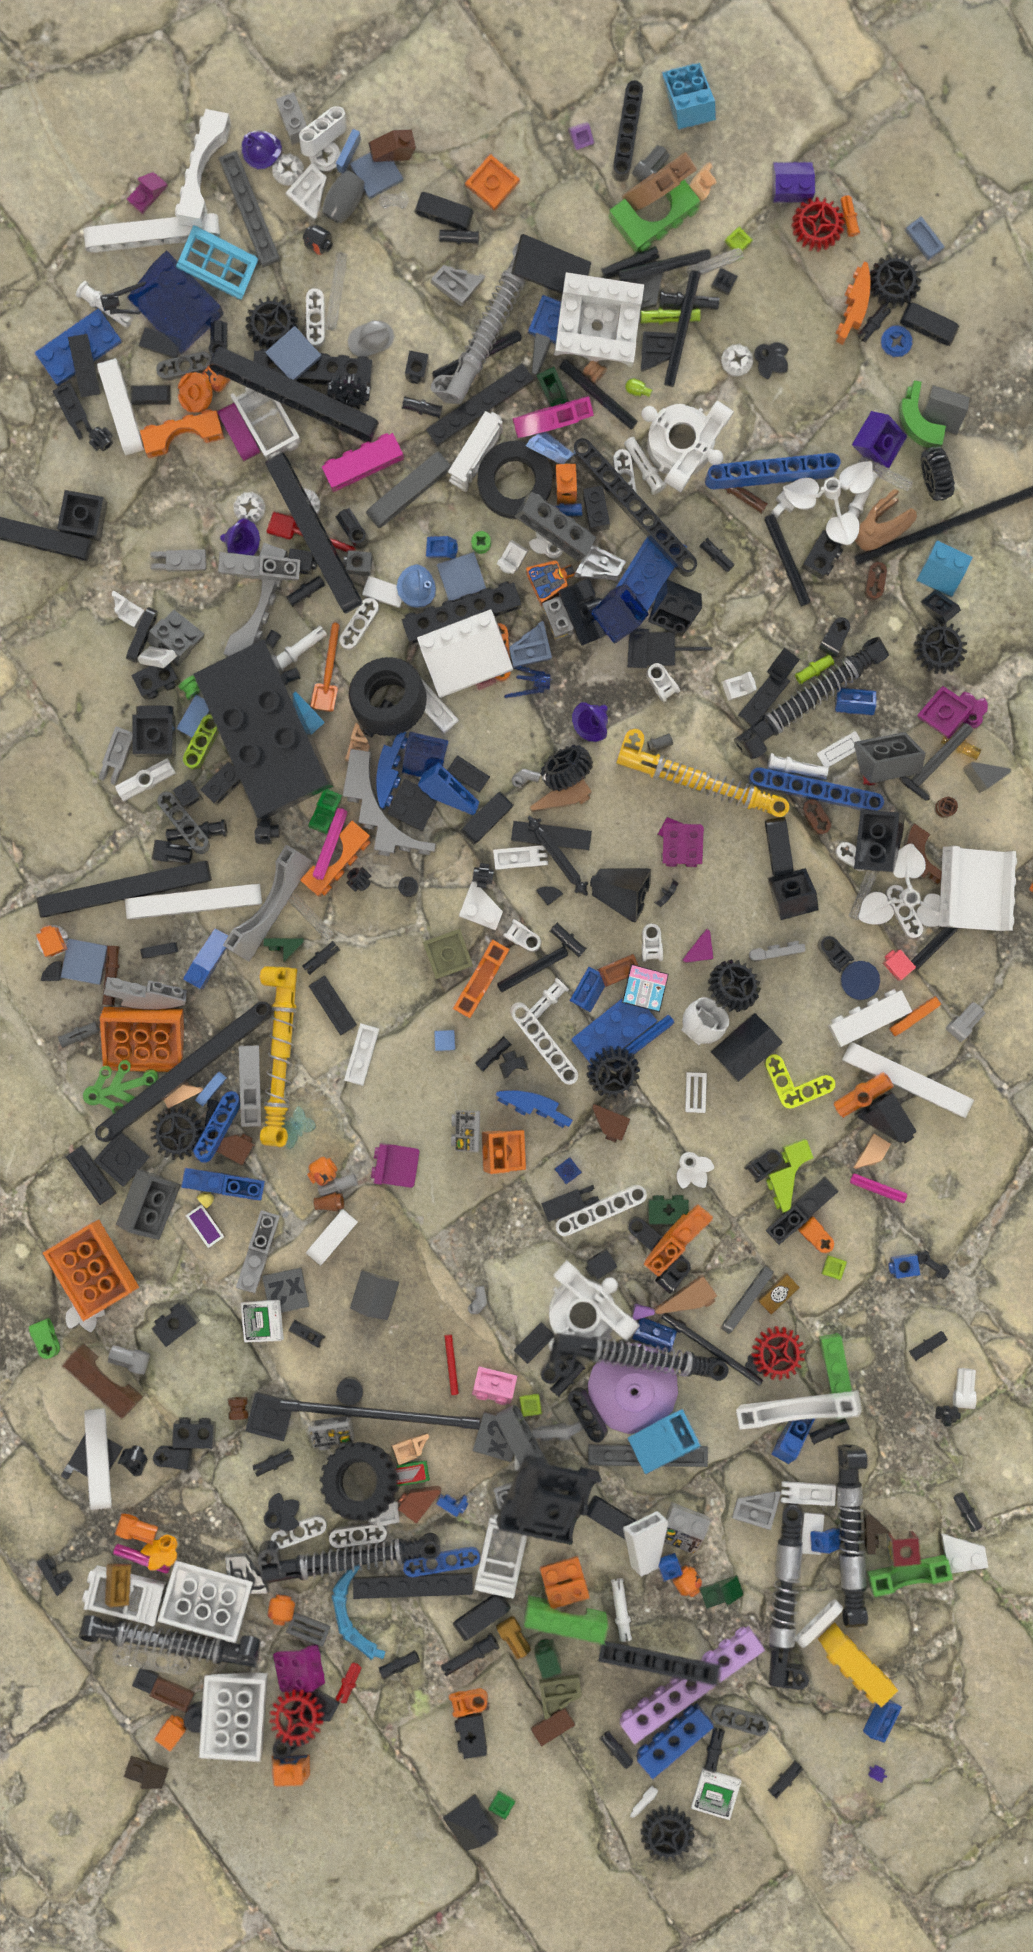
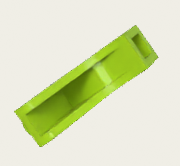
M807 1139L783 1146L784 1152H781L784 1163H788L789 1166L770 1172L767 1175V1186L775 1194L773 1198L776 1209L780 1208L782 1212L788 1211L791 1207L797 1169L804 1162L814 1158Z

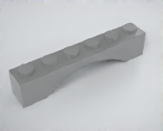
M266 543L263 544L260 555L288 558L286 550ZM262 579V592L259 604L249 621L237 632L230 635L224 651L225 657L261 640L263 631H261L262 626L268 622L270 615L268 610L270 605L273 606L275 603L276 594L274 593L276 588L281 586L282 580Z
M285 845L276 860L274 882L266 901L249 920L233 928L223 946L243 959L250 961L266 937L269 929L277 920L279 913L287 904L291 894L297 888L312 860Z

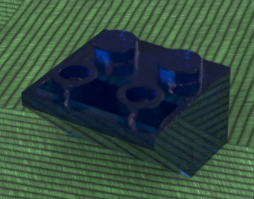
M627 584L611 589L591 612L614 644L638 628L649 615Z
M410 732L402 773L421 777L425 771L438 762L444 767L449 740Z

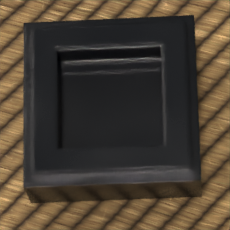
M141 1666L132 1686L150 1694L159 1673Z

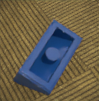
M841 688L840 692L836 691L835 712L874 715L876 710V691Z
M588 967L569 1001L591 1012L605 988L600 973Z
M646 1318L639 1319L638 1324L640 1326L634 1332L632 1339L649 1346L652 1345L654 1348L659 1346L660 1350L666 1347L669 1353L673 1347L677 1331Z
M891 1700L883 1707L876 1703L863 1732L871 1739L885 1743L902 1706Z

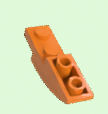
M865 261L862 267L857 266L852 277L856 279L854 285L849 284L845 296L848 297L845 302L848 304L844 317H847L844 324L840 322L835 333L839 335L836 342L842 345L851 327L859 330L866 314L870 296V272L868 263Z
M697 1204L687 1215L683 1214L667 1231L644 1261V1265L659 1277L686 1250V1246L713 1220V1216Z

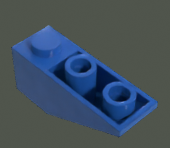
M815 1418L788 1421L771 1454L787 1464L796 1460Z

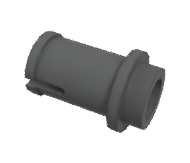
M667 733L655 739L650 738V741H647L650 752L657 753L659 749L672 746L673 740L670 733Z

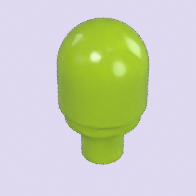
M631 378L625 384L626 391L631 395L641 397L642 394L648 397L651 396L652 389L645 387L643 381Z

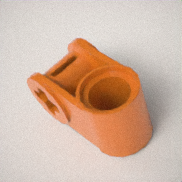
M813 1216L798 1229L818 1251L829 1253L833 1250L834 1240ZM822 1239L825 1241L828 1240L827 1248L820 1247L822 1245V1243L820 1242Z
M482 1688L459 1691L448 1696L449 1700L452 1701L453 1717H462L485 1710L488 1702V1694ZM481 1697L484 1702L478 1704L474 1701V1698Z

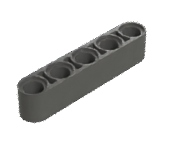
M439 451L434 453L366 511V514L378 528L383 527L446 475L451 468L450 463Z
M512 1405L496 1414L497 1422L520 1466L525 1455L543 1458L545 1463L548 1464L523 1414L516 1405ZM540 1485L542 1490L560 1494L561 1489Z

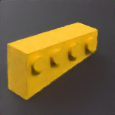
M835 1622L818 1638L828 1653L826 1658L834 1666L838 1664L841 1667L839 1671L847 1679L851 1677L853 1685L859 1691L863 1689L866 1692V1698L872 1704L876 1702L880 1707H883L899 1691L876 1664H872L868 1656L861 1649L859 1650L847 1634H843Z

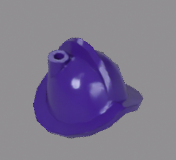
M249 132L244 135L241 144L244 160L256 169H266L272 166L281 155L282 145L280 140L269 132Z
M242 518L235 525L231 526L225 534H222L220 540L225 543L228 553L254 556L259 548L260 535L253 522Z
M586 702L578 704L572 714V723L575 731L587 741L598 742L604 740L607 737L606 727L608 726L607 706L589 705Z

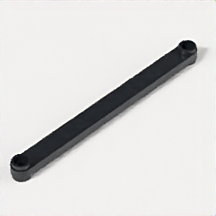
M265 1001L258 1002L98 1125L95 1129L96 1138L101 1142H109L268 1020L273 1013L270 1004ZM262 1007H267V1012L264 1015H259V1010ZM108 1128V1135L102 1138L101 1132Z

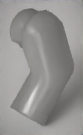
M484 1286L475 1287L476 1298L468 1306L470 1314H479L487 1305Z

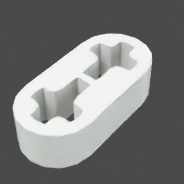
M848 842L839 844L835 850L836 856L854 868L856 847ZM848 847V852L852 854V857L847 854L842 856L840 848Z

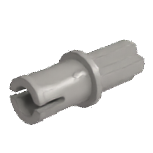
M353 1173L339 1179L336 1177L324 1186L318 1185L320 1196L337 1191L340 1193L343 1189L357 1186L356 1175Z

